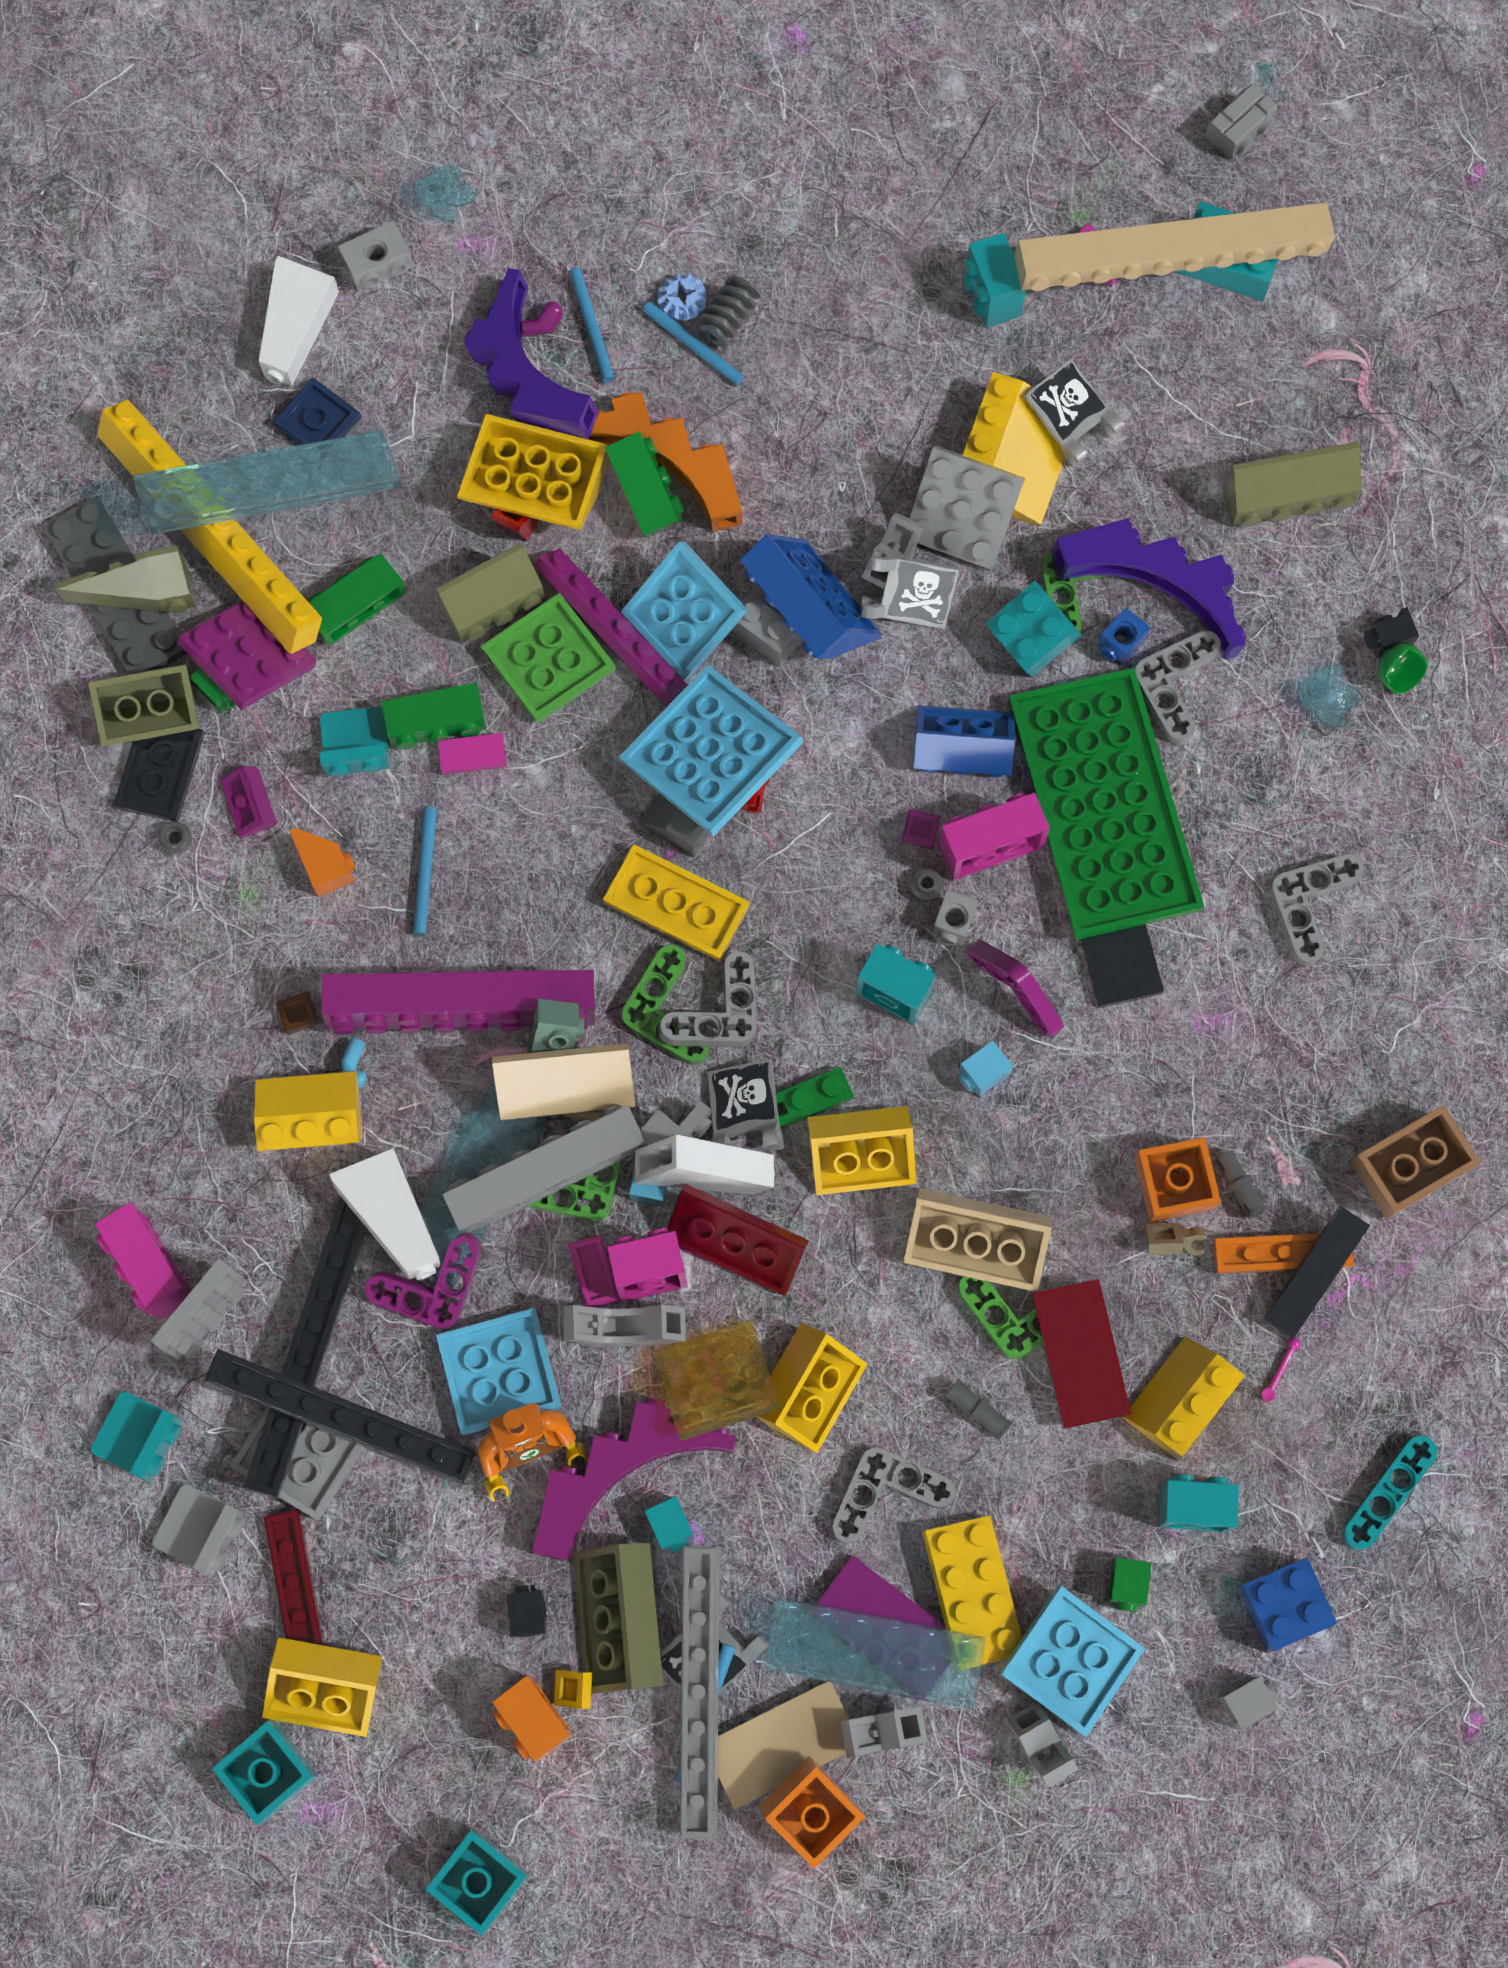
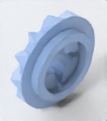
M676 273L670 279L665 278L662 286L658 287L659 307L674 320L685 321L693 319L706 306L707 290L703 286L701 279L693 278L690 273L688 275ZM679 288H682L684 293L688 294L685 300L686 305H683L680 298L676 297L678 296Z

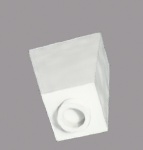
M277 256L275 260L259 364L265 378L270 382L278 385L284 383L293 386L334 304L339 290L335 277Z
M677 1134L635 1150V1183L676 1188H682L684 1184H688L699 1190L749 1195L774 1188L775 1171L774 1155Z
M394 1149L329 1174L334 1189L408 1279L416 1277L417 1280H421L436 1273V1268L441 1267L438 1254Z

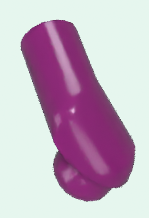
M549 301L545 304L538 319L522 321L524 337L552 333L563 316L560 304L556 301Z

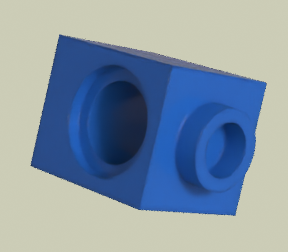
M1126 607L1101 633L1098 647L1105 658L1112 662L1116 661L1122 666L1147 640L1151 627ZM1124 635L1129 639V642L1120 643L1114 636Z

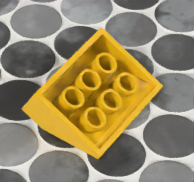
M993 372L963 456L1024 477L1025 481L1012 518L1041 527L1065 458L1059 444L1023 397L1034 387L1022 380Z
M485 414L457 497L463 501L581 530L601 490L609 466V456L605 450L608 444Z

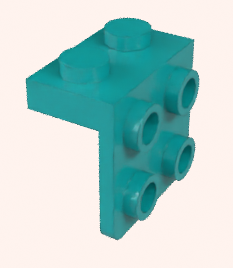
M382 707L329 712L321 715L320 725L323 751L319 752L320 764L326 777H342L352 773H374L384 769H391L388 737Z
M121 1392L94 1440L91 1452L131 1474L151 1482L153 1477L160 1473L165 1463L164 1456L169 1446L173 1445L178 1439L183 1419L128 1392Z

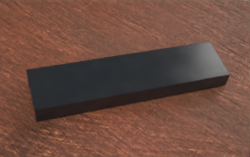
M1339 1205L1263 1319L1294 1339L1371 1225Z

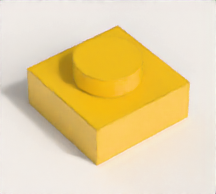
M557 1669L555 1673L554 1706L576 1709L590 1708L592 1672Z

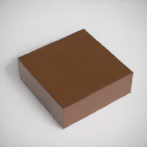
M308 991L276 1002L287 1035L319 1025Z

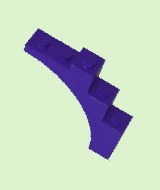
M508 268L504 279L499 283L498 294L493 306H490L488 309L487 320L475 318L471 330L466 334L464 345L475 363L489 365L487 378L496 394L513 397L510 411L517 422L589 439L598 416V411L590 395L568 390L549 380L532 365L525 354L521 334L522 309L529 288L520 270Z
M1129 518L1057 538L1051 553L1062 580L1081 576H1116L1139 581L1155 587L1178 600L1197 616L1208 631L1215 633L1219 637L1221 642L1220 650L1225 660L1238 656L1245 646V632L1242 626L1238 625L1233 615L1234 606L1231 598L1226 596L1234 583V574L1231 566L1225 563L1223 555L1187 565L1185 549L1179 546L1175 536L1140 546L1139 533L1136 528H1132Z

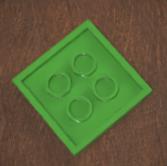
M560 593L481 646L483 653L537 724L616 671L615 664Z

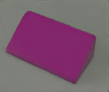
M242 765L220 779L239 838L253 835L277 825L258 768Z

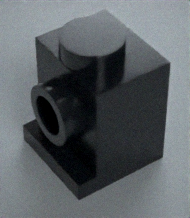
M1408 607L1402 608L1397 617L1393 618L1392 615H1386L1374 621L1371 629L1364 631L1365 643L1368 649H1373L1376 658L1382 657L1386 650L1398 643L1408 642L1414 645L1419 637Z

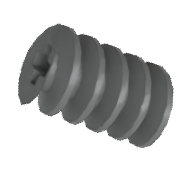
M730 276L725 281V286L719 289L718 295L712 299L711 305H708L705 308L704 314L698 318L697 324L704 337L715 345L726 348L728 341L725 337L732 339L735 336V332L731 327L740 329L742 327L740 319L746 320L749 317L746 309L754 310L756 308V303L752 298L759 299L761 297L757 289L742 277Z

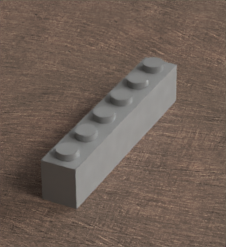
M621 1105L613 1106L602 1113L604 1117L591 1122L588 1119L579 1122L572 1127L573 1132L562 1137L559 1134L550 1136L541 1142V1147L531 1152L529 1149L521 1150L510 1157V1162L500 1167L498 1164L490 1165L479 1172L481 1176L469 1182L467 1179H461L448 1187L450 1191L442 1195L458 1230L461 1233H471L635 1154V1150L647 1146L629 1106L627 1105L623 1108Z

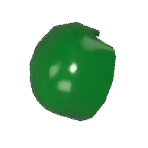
M1401 642L1393 645L1383 653L1378 662L1379 680L1395 694L1409 692L1425 676L1428 660L1413 644Z

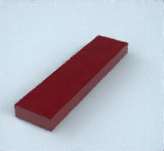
M295 1509L264 1516L285 1639L324 1646L300 1510Z

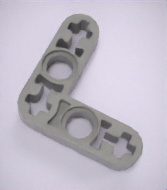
M1211 631L1198 632L1142 659L1135 667L1143 699L1166 739L1174 745H1183L1190 741L1195 731V723L1172 681L1216 659L1221 642L1219 637ZM1201 641L1205 645H1212L1210 653L1203 649L1196 652L1194 658L1192 657L1191 653L1199 648ZM1171 654H1180L1185 658L1186 664L1183 667L1175 668L1169 664L1168 657ZM1159 661H1161L1163 669L1155 673L1153 680L1149 677H1142L1145 668L1152 672L1159 668ZM1160 694H1166L1171 697L1173 705L1170 708L1162 709L1157 706L1155 698ZM1176 711H1179L1175 716L1177 724L1179 726H1186L1184 735L1179 731H1172L1175 722L1171 715Z
M1344 854L1279 874L1273 880L1270 887V895L1292 956L1300 965L1311 966L1317 963L1324 953V943L1308 899L1355 885L1364 872L1363 862L1356 855ZM1344 864H1347L1348 868H1355L1352 877H1349L1347 873H1342L1336 876L1334 879L1336 883H1333V873L1341 871ZM1312 872L1323 874L1326 880L1325 885L1319 888L1313 887L1308 881V875ZM1298 876L1301 877V886L1292 889L1290 896H1287L1285 892H1279L1278 889L1282 882H1285L1286 886H1293L1298 883ZM1293 911L1301 912L1306 918L1305 925L1294 927L1288 921V914ZM1308 930L1311 933H1308L1305 937L1307 945L1316 948L1312 957H1309L1307 952L1302 953L1300 951L1304 946L1302 934Z
M741 951L733 952L728 955L724 962L722 970L724 1013L670 1012L662 1018L658 1032L662 1041L672 1046L743 1047L750 1044L757 1028L754 962L750 955ZM735 962H740V966L745 969L741 974V982L735 983L737 972L735 968L731 967H733ZM738 991L743 992L748 997V1004L741 1007L736 1006L731 1001V994ZM671 1022L676 1023L677 1028L681 1029L678 1035H672V1030L666 1029L669 1028ZM689 1022L694 1023L691 1031L692 1036H688L690 1029H687ZM703 1022L712 1023L716 1027V1034L712 1037L703 1036L699 1032V1024ZM723 1023H726L725 1030H727V1033L725 1037L721 1036L723 1032ZM737 1024H742L743 1029L748 1030L743 1037L739 1036L738 1031L733 1030Z
M870 1448L862 1455L833 1522V1534L841 1543L851 1544L858 1541L864 1532L883 1485L938 1509L950 1505L955 1497V1487L952 1481L945 1476L882 1448ZM876 1454L882 1456L881 1463L886 1465L884 1470L878 1469L874 1475L873 1480L880 1481L878 1487L869 1480L858 1479L861 1472L867 1477L870 1464L866 1460L867 1458L874 1459ZM910 1468L916 1472L918 1480L913 1487L906 1488L898 1482V1473L902 1469ZM924 1475L931 1477L927 1484L933 1487H937L939 1483L945 1484V1492L949 1493L948 1499L942 1497L937 1502L933 1500L934 1493L927 1489H924L923 1496L917 1494L916 1492L923 1483ZM866 1486L872 1492L870 1503L861 1506L853 1501L852 1492L856 1487ZM846 1504L855 1511L866 1512L864 1519L857 1515L854 1527L858 1529V1532L856 1534L850 1533L848 1538L841 1535L843 1529L838 1527L839 1522H847L851 1514L850 1511H844Z

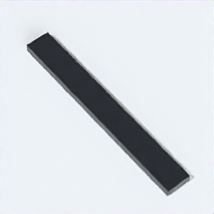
M220 1349L216 1350L203 1381L207 1385L460 1485L464 1484L476 1453L474 1450Z

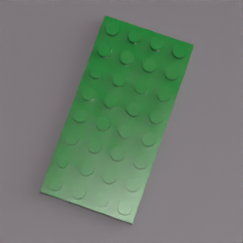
M1135 668L1010 695L1008 702L1015 719V727L1033 792L1036 794L1050 828L1047 842L1075 940L1203 911L1205 906Z

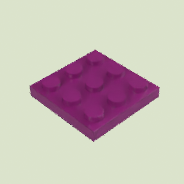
M243 601L180 635L178 645L240 710L245 709L314 669L317 661L305 648L289 654Z

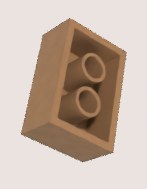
M1444 1105L1361 1152L1350 1162L1386 1220L1462 1177L1481 1163Z

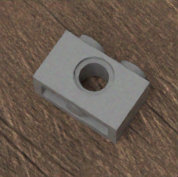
M395 221L338 246L342 262L357 291L364 288H372L381 280L392 275L403 274L408 268L414 266L410 250ZM377 256H382V257H383V258H381L380 260H377V261H373V260H372L374 257H377Z

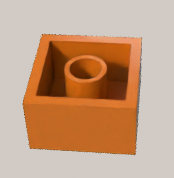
M1205 1137L1138 1150L1134 1161L1149 1223L1213 1211L1221 1204Z
M525 1676L492 1702L496 1707V1710L492 1712L493 1716L504 1730L511 1728L518 1739L513 1744L525 1760L532 1758L534 1762L541 1761L574 1735L531 1676Z
M810 1756L759 1806L765 1820L813 1869L865 1818L859 1806Z

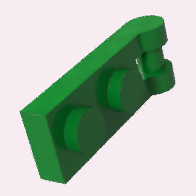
M841 1066L776 1093L777 1106L784 1104L788 1113L778 1116L781 1130L807 1119V1117H813L854 1099Z

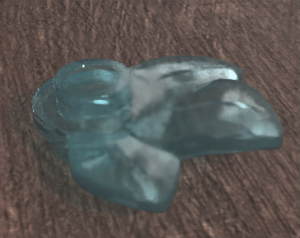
M450 165L438 167L431 176L420 178L414 188L415 196L421 205L430 207L437 218L450 222L457 221L456 207L473 202L476 199V194L469 184L459 180L461 169ZM426 188L432 189L435 192H429Z
M1328 665L1321 668L1315 678L1305 680L1298 690L1300 703L1305 708L1314 710L1318 720L1331 727L1346 726L1347 717L1344 711L1354 708L1363 698V695L1356 688L1342 682L1345 676V667L1340 665ZM1310 691H1315V692H1317L1318 695H1319V698H1318V699H1312V698H1310L1309 695H1308V692H1310Z

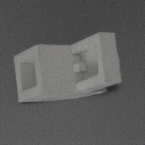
M896 512L891 518L881 544L874 549L884 550L898 557L913 559L916 553L914 550L925 526ZM871 554L861 578L884 589L888 571L879 572L872 570Z
M700 1101L679 1126L658 1109L641 1128V1132L647 1145L676 1134L691 1138L695 1135L701 1137L712 1124V1121L709 1120L712 1116L711 1109Z
M1038 1702L1006 1719L1030 1765L1039 1779L1043 1780L1047 1788L1056 1782L1063 1781L1068 1775L1079 1770Z
M921 1706L840 1721L847 1758L928 1742Z

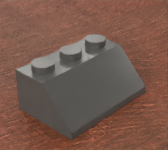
M660 793L639 822L641 826L693 858L710 835Z

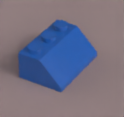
M917 706L914 769H921L928 773H934L939 770L953 771L959 775L982 773L990 777L1012 775L1015 719L1011 712Z

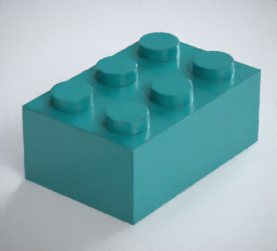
M1199 201L1193 219L1236 213ZM1279 259L1264 260L1257 264L1237 263L1226 268L1213 266L1194 272L1186 270L1175 272L1264 301Z

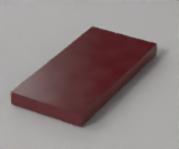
M684 1184L681 1188L667 1226L668 1232H676L680 1248L784 1296L787 1295L809 1241L688 1184Z
M1095 1279L1032 1293L1031 1296L1062 1428L1067 1429L1130 1415V1405L1100 1280Z

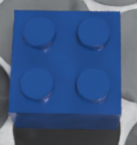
M1308 1557L1237 1586L1266 1653L1276 1651L1338 1624Z

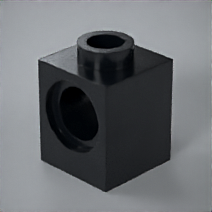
M535 1585L514 1587L515 1593L506 1594L510 1637L521 1638L548 1634L544 1591H536Z

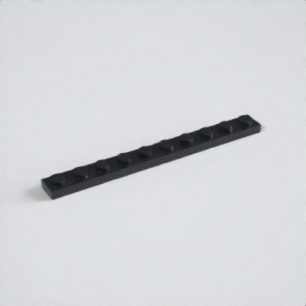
M341 1196L281 1373L313 1387L316 1386L367 1231L365 1225ZM269 1409L243 1487L245 1490L279 1499L304 1422Z

